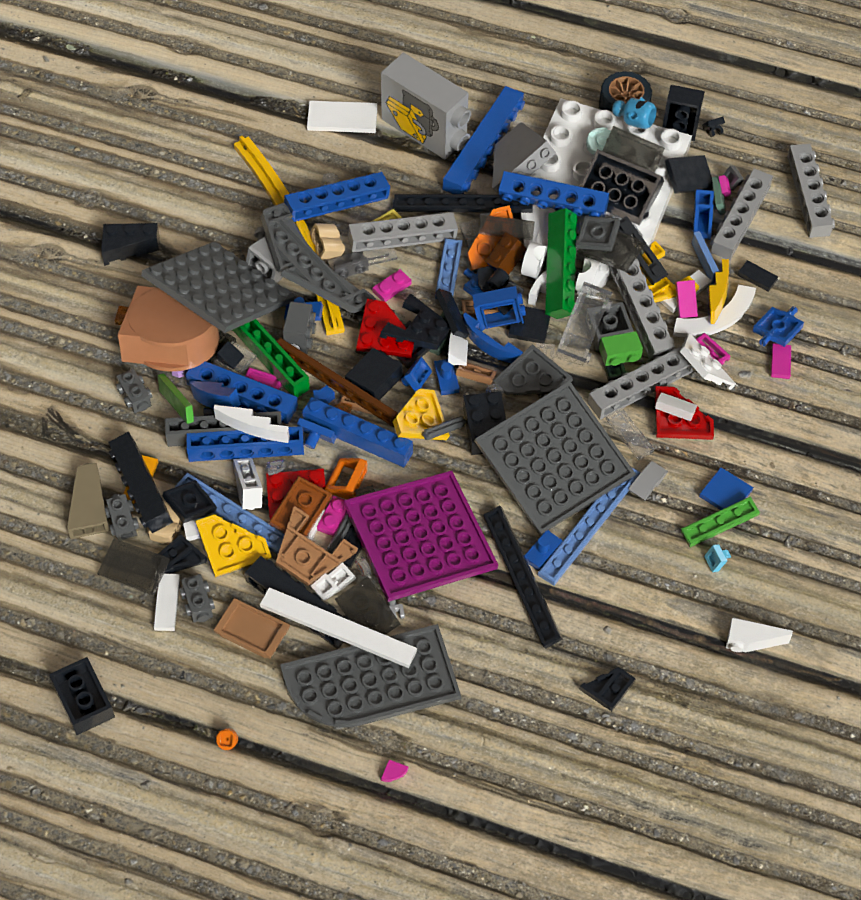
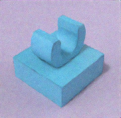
M718 544L712 545L704 557L713 573L719 572L724 564H726V558H730L731 555L728 550L722 551Z

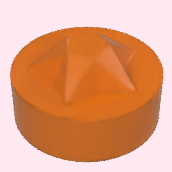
M225 728L217 734L216 743L221 749L230 750L237 745L238 735L233 729Z

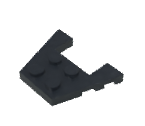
M409 294L403 302L402 308L417 314V316L406 330L388 322L382 329L380 337L385 339L387 336L393 337L398 342H403L404 340L414 342L413 345L437 350L451 331L449 324L418 298Z

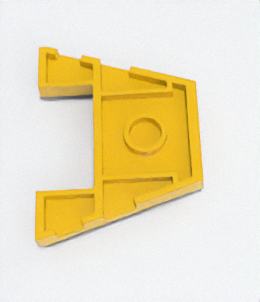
M654 241L650 249L657 259L665 256V250ZM644 252L642 258L649 266L652 262ZM687 276L681 281H690L693 279L690 276ZM646 277V283L653 292L655 303L677 297L676 285L667 277H664L654 285ZM695 282V290L697 292L699 285Z

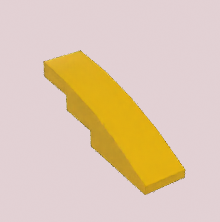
M722 259L721 272H715V285H709L711 324H715L726 300L729 285V259Z

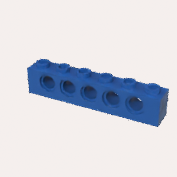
M506 171L503 172L499 187V196L505 201L515 200L523 205L534 204L539 208L546 209L548 207L553 208L555 211L567 208L576 213L577 216L605 217L609 202V193ZM517 187L523 188L520 192L514 191ZM534 191L541 192L539 195H532ZM553 194L558 196L556 199L549 198ZM569 198L575 199L573 203L567 202ZM586 202L593 203V205L589 207L585 206L584 204Z
M382 172L372 173L346 181L285 195L284 203L293 215V221L296 222L388 199L390 185Z
M206 361L195 368L189 369L186 373L187 385L190 386V381L224 383L226 385L224 387L237 389L241 408L253 409L256 413L281 411V419L285 424L290 422L298 408L296 396Z
M302 426L289 427L290 437L288 443L263 439L239 430L187 433L189 462L304 455Z

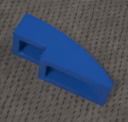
M696 189L693 233L700 231L704 239L711 240L714 191Z
M189 382L194 399L212 409H214V405L239 407L241 404L236 388L224 387V383Z

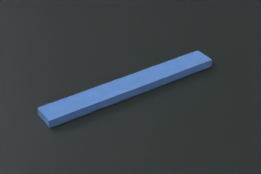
M632 468L636 473L634 477L594 501L538 572L539 577L555 586L628 493L629 487L639 476V471Z
M186 473L175 486L177 487L196 480L217 506L213 514L222 517L223 520L231 524L233 523L246 529L248 532L265 538L268 548L276 554L279 553L284 533L246 509H242L241 506L189 473Z

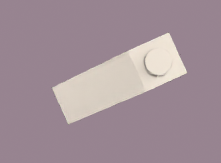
M233 459L242 509L253 510L255 508H262L263 488L253 459Z
M732 618L726 648L734 652H750L788 644L793 631Z

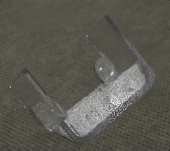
M584 281L556 350L555 358L582 366L585 363H589L592 355L589 352L590 346L604 311L608 312L612 301L609 299L613 292Z

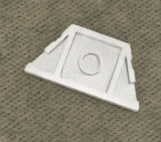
M689 333L684 339L685 342L682 344L680 353L704 379L718 385L724 382L728 389H732L736 383L721 368V363L713 359L710 351Z

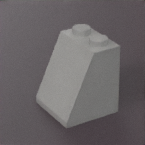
M263 237L248 248L246 258L248 265L260 270L262 274L278 283L283 278L281 276L282 272L278 273L267 237Z

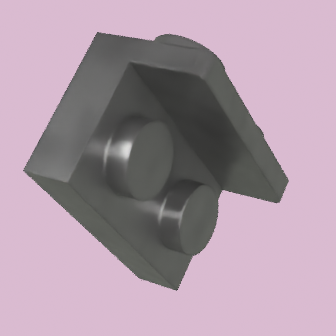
M362 251L349 253L327 261V265L344 279L369 270V260L367 257H364Z

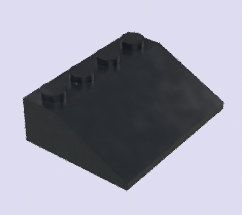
M597 149L580 187L609 193L606 212L620 218L627 216L632 223L640 226L656 200L664 179L659 174Z

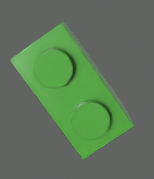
M637 331L602 337L599 350L605 366H616L620 363L641 360L643 347Z

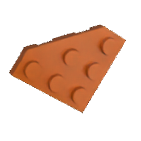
M510 205L493 209L467 252L471 271L489 266L485 260L506 232L519 239Z

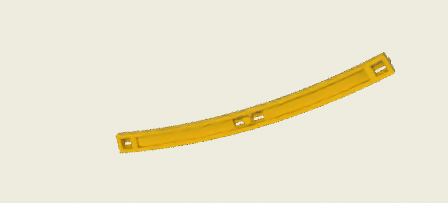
M242 135L239 136V141L234 143V149L254 173L273 204L276 206L284 203V197L289 192L272 166L249 136L246 138ZM304 220L294 222L307 244L316 253L315 245L312 242L306 222ZM315 294L317 302L321 301L323 304L322 319L326 335L344 333L345 330L339 306Z

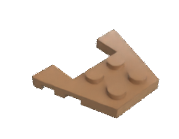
M294 506L275 564L309 586L322 575L327 574L356 554L358 548L343 539L335 551L330 554L299 533L309 519V515Z

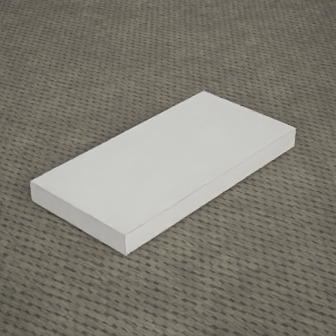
M309 101L307 130L376 133L377 103Z

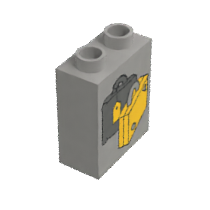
M403 52L381 72L382 120L444 160L455 150L458 152L463 150L470 139V134L467 133V123L471 117V111L468 109L469 93Z

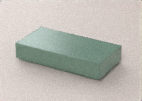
M712 177L715 204L719 214L723 215L726 214V206L719 177Z

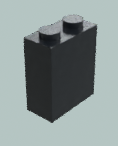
M372 348L345 375V379L380 400L404 376L403 366L399 360L393 359L384 352Z

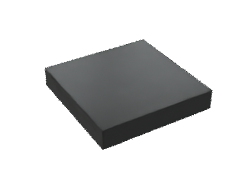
M585 216L576 242L577 249L612 251L621 223L620 219Z

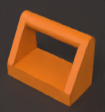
M339 458L324 490L347 500L355 498L368 471L367 461L361 458ZM344 466L354 469L347 486H335Z

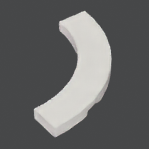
M738 285L734 297L722 309L715 324H711L710 315L694 319L676 318L673 336L686 337L689 333L693 337L703 333L712 335L729 328L740 320L747 309H749L756 288Z

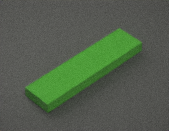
M164 373L159 374V392L187 424L192 423L194 417L193 407Z
M750 496L681 528V533L689 547H692L760 515V511Z

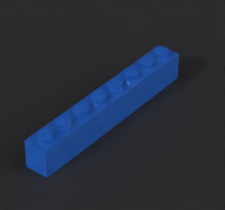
M507 86L504 87L444 176V191L451 194H464L469 191L471 182L477 179L479 170L485 167L487 158L492 156L495 144L502 139L504 133L508 132L510 123L516 120L518 111L523 109L525 105L523 92Z

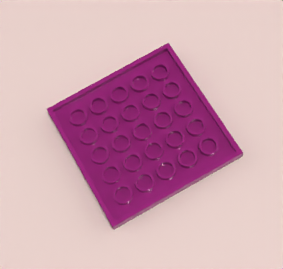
M453 471L344 500L346 511L388 602L498 569V563Z

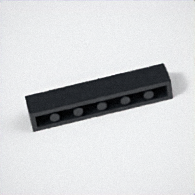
M128 431L109 441L108 443L111 447L109 453L113 461L117 460L115 467L119 474L123 473L124 475L121 477V480L125 487L129 486L127 493L131 500L136 502L133 506L138 515L140 513L142 515L139 519L143 527H148L154 533L173 523L130 432Z
M260 556L245 572L246 582L264 595L269 588H272L351 621L346 615L342 616L339 614L334 606L324 603L319 595L309 592L304 584L294 581L285 570H279L270 559L266 560ZM308 627L337 650L344 643V641Z

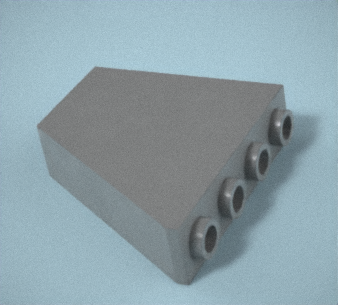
M520 122L495 144L492 187L499 195V187L504 171L531 176L556 152L547 140Z

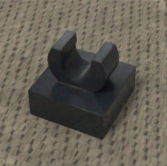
M724 117L709 120L702 124L703 130H709L710 137L715 136V129L721 135L724 132L721 125L725 123Z

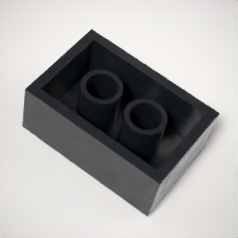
M671 85L662 127L692 135L691 141H695L705 91Z
M501 391L463 395V411L471 455L483 454L475 443V439L506 420Z
M88 657L49 674L52 685L76 735L115 718L112 706Z

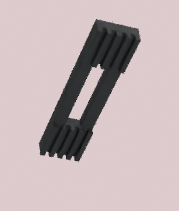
M627 216L622 218L617 236L630 253L633 252L635 258L639 261L642 272L649 282L654 285L664 277H667L668 273ZM632 235L652 264L647 265L628 238Z

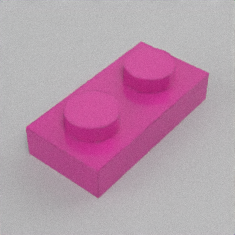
M399 269L372 288V292L381 301L386 302L410 286L412 280Z
M336 496L332 497L317 525V531L334 536L347 512L344 506V499Z

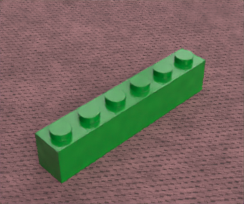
M567 208L549 213L545 314L555 319L574 315L577 214Z
M256 319L233 329L236 335L291 395L299 397L310 390L308 375Z

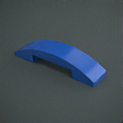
M466 312L463 314L464 323L470 334L468 337L482 351L507 363H513L523 354L520 349L509 342L502 346L479 330V321Z

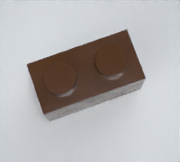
M506 232L485 262L494 271L500 268L509 275L527 251V248L519 239Z

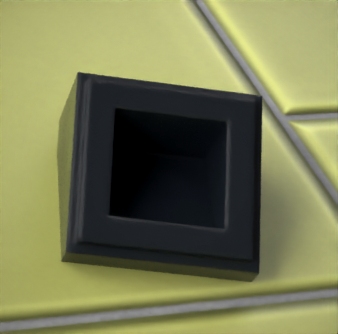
M229 341L217 353L218 361L231 369H234L244 358V355Z

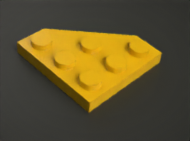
M429 389L417 390L393 420L397 437L425 439L422 436V432L425 429L445 422L435 390ZM449 432L435 437L433 440H447L450 436Z
M212 515L195 522L215 578L251 566L260 556L266 560L272 558L265 538L248 532L238 525L231 524L219 516Z

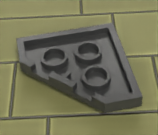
M532 344L497 376L493 383L506 395L551 393L568 381L572 382L573 378Z

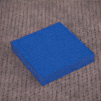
M720 468L702 490L699 497L722 510L746 499L754 487L725 469Z

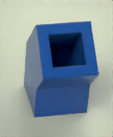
M326 385L321 390H313V397L329 404L335 399V392Z

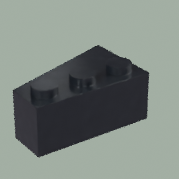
M103 224L101 253L104 266L109 265V262L120 259L124 261L126 257L136 254L138 257L159 251L160 235L158 224Z

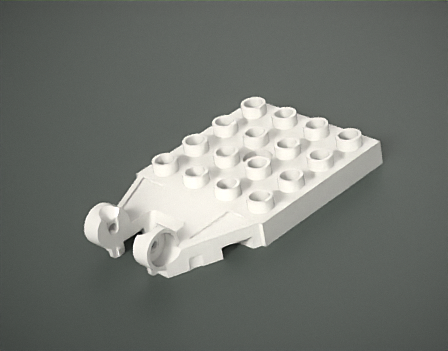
M560 98L543 136L556 154L530 177L580 187L594 157L587 150L586 146L589 133L596 128L602 127L610 131H616L621 138V147L614 156L659 174L664 179L656 200L640 226L632 223L647 245L651 247L673 192L664 160L686 157L692 135L657 125H652L648 129L629 126L624 122L623 116H615L611 111L597 109L576 101ZM534 191L532 195H539L541 192ZM553 194L549 198L556 199L558 196ZM569 198L567 200V202L573 203L575 201L574 198ZM537 205L533 206V213H518L522 229L521 241L527 248V251L524 253L521 274L535 278V281L542 274L543 266L547 259L549 213L555 212L553 208L547 207L542 209L537 207ZM608 212L605 214V218L622 219ZM586 215L577 216L576 242ZM632 235L628 238L637 251L642 254L644 251ZM616 236L612 251L577 249L576 247V259L584 261L582 273L578 274L575 290L577 294L594 295L606 285L609 279L614 278L609 268L612 258L630 253L618 236Z

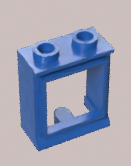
M516 286L472 294L477 320L480 322V331L508 324L524 323L523 316L526 315L525 306L521 305L523 304L522 294L517 292ZM513 305V309L509 310L506 315H503L501 312L486 315L484 313L485 309Z

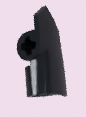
M490 267L477 269L478 287L482 292L516 286L517 292L523 294L524 289L512 280L510 281L509 275L503 269L497 268L495 271ZM505 305L496 308L503 315H506L508 311L513 307V305Z

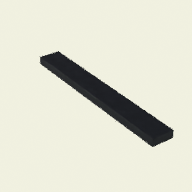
M395 194L392 209L396 212L490 213L493 209L510 205L512 213H533L534 204L523 205L515 200L505 201L499 195Z
M499 505L483 514L539 639L546 649L563 640L506 514Z

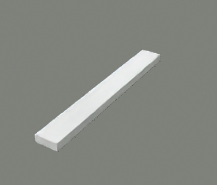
M272 588L268 589L260 603L261 608L409 668L417 652L416 647Z

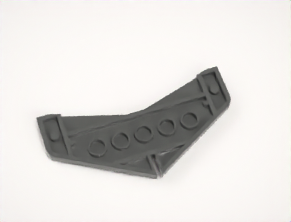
M285 203L263 210L260 216L277 271L278 273L282 272V277L334 303L349 313H357L364 310L367 299L377 300L367 290H359L334 272L313 251L294 223L293 215Z

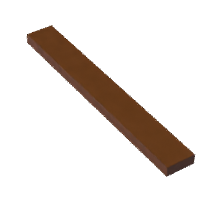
M282 338L277 341L301 369L394 427L393 420L397 417L398 412Z

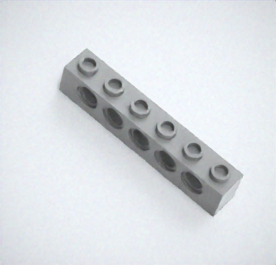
M811 144L790 145L787 158L809 238L830 236L832 229L835 227L834 218H831L830 215L831 207L826 201L827 193L823 190V179L819 176V165L815 162V151H812Z
M753 169L751 174H747L744 180V187L741 186L737 193L738 198H734L730 208L732 209L730 211L727 210L724 216V223H720L718 226L717 236L713 235L711 239L712 254L731 261L771 187L772 175L757 169Z
M453 212L349 224L348 240L352 252L443 242L445 238L456 240L458 227Z
M633 252L615 256L612 258L609 268L648 358L652 360L658 356L661 357L671 349H674V340L670 337L667 324L660 315V308L653 299V292L648 288L646 277L642 274L639 267V261L635 258Z
M682 346L677 349H671L667 354L654 358L648 364H642L636 370L626 372L620 378L611 380L600 388L593 389L589 393L588 405L601 420L655 392L656 386H667L692 373L694 367L680 353Z

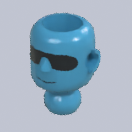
M642 97L640 99L630 98L626 104L622 100H617L612 108V113L618 117L623 116V120L627 125L641 129H648L653 125L657 112L655 105L652 102L645 101Z

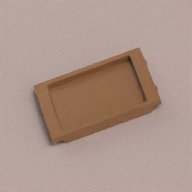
M234 598L216 625L214 632L218 633L222 638L261 657L271 659L289 630L290 624Z

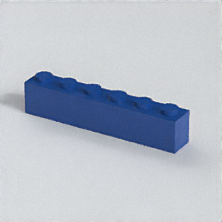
M313 397L310 398L302 411L303 419L334 431L337 439L403 468L413 454V441L397 437V434Z

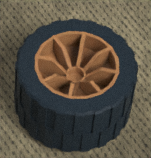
M622 71L611 74L601 85L599 109L612 112L615 101L622 100L626 104L630 98L640 99L642 97L645 101L651 102V85L647 79L634 72Z

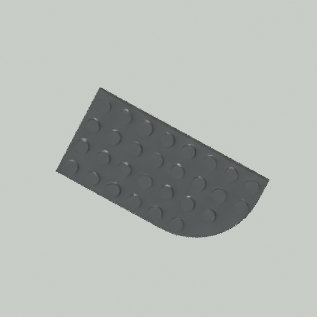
M438 624L389 636L417 648L409 668L356 646L280 664L287 692L298 709L309 718L333 727L360 726L461 699V693Z

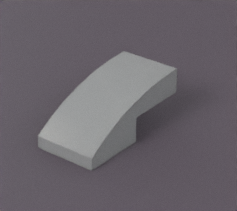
M651 461L629 487V491L646 501L668 471Z

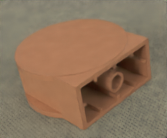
M137 286L118 332L122 362L144 364L156 370L170 372L192 369L208 361L217 351L220 340L218 328L161 289L146 286Z

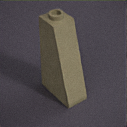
M97 462L77 466L67 524L70 539L110 531Z

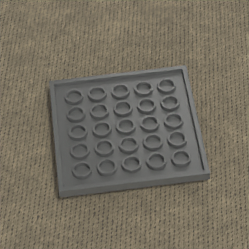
M211 242L143 269L141 274L143 278L224 333L288 305L290 302H294L295 295L289 292L287 288L280 286L275 280L262 274L260 270L248 265L246 261L241 260L233 252L226 250L217 242Z
M570 381L475 439V443L540 536L636 474Z

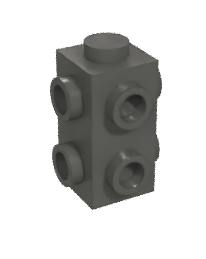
M134 368L116 376L118 381L116 388L120 395L123 394L125 396L123 398L127 408L131 407L134 414L145 411L152 406L150 400L153 398L151 391L148 387H144L143 384L145 383L141 374L137 375Z
M115 494L110 499H106L108 505L105 507L107 518L112 519L113 523L109 525L112 536L116 535L118 541L138 536L136 529L140 527L137 517L133 518L131 511H135L132 500H128L126 494Z
M201 574L181 579L183 587L179 589L182 599H187L188 604L185 605L187 616H192L194 623L204 622L212 618V609H215L212 597L208 598L207 592H210L207 580L203 581Z

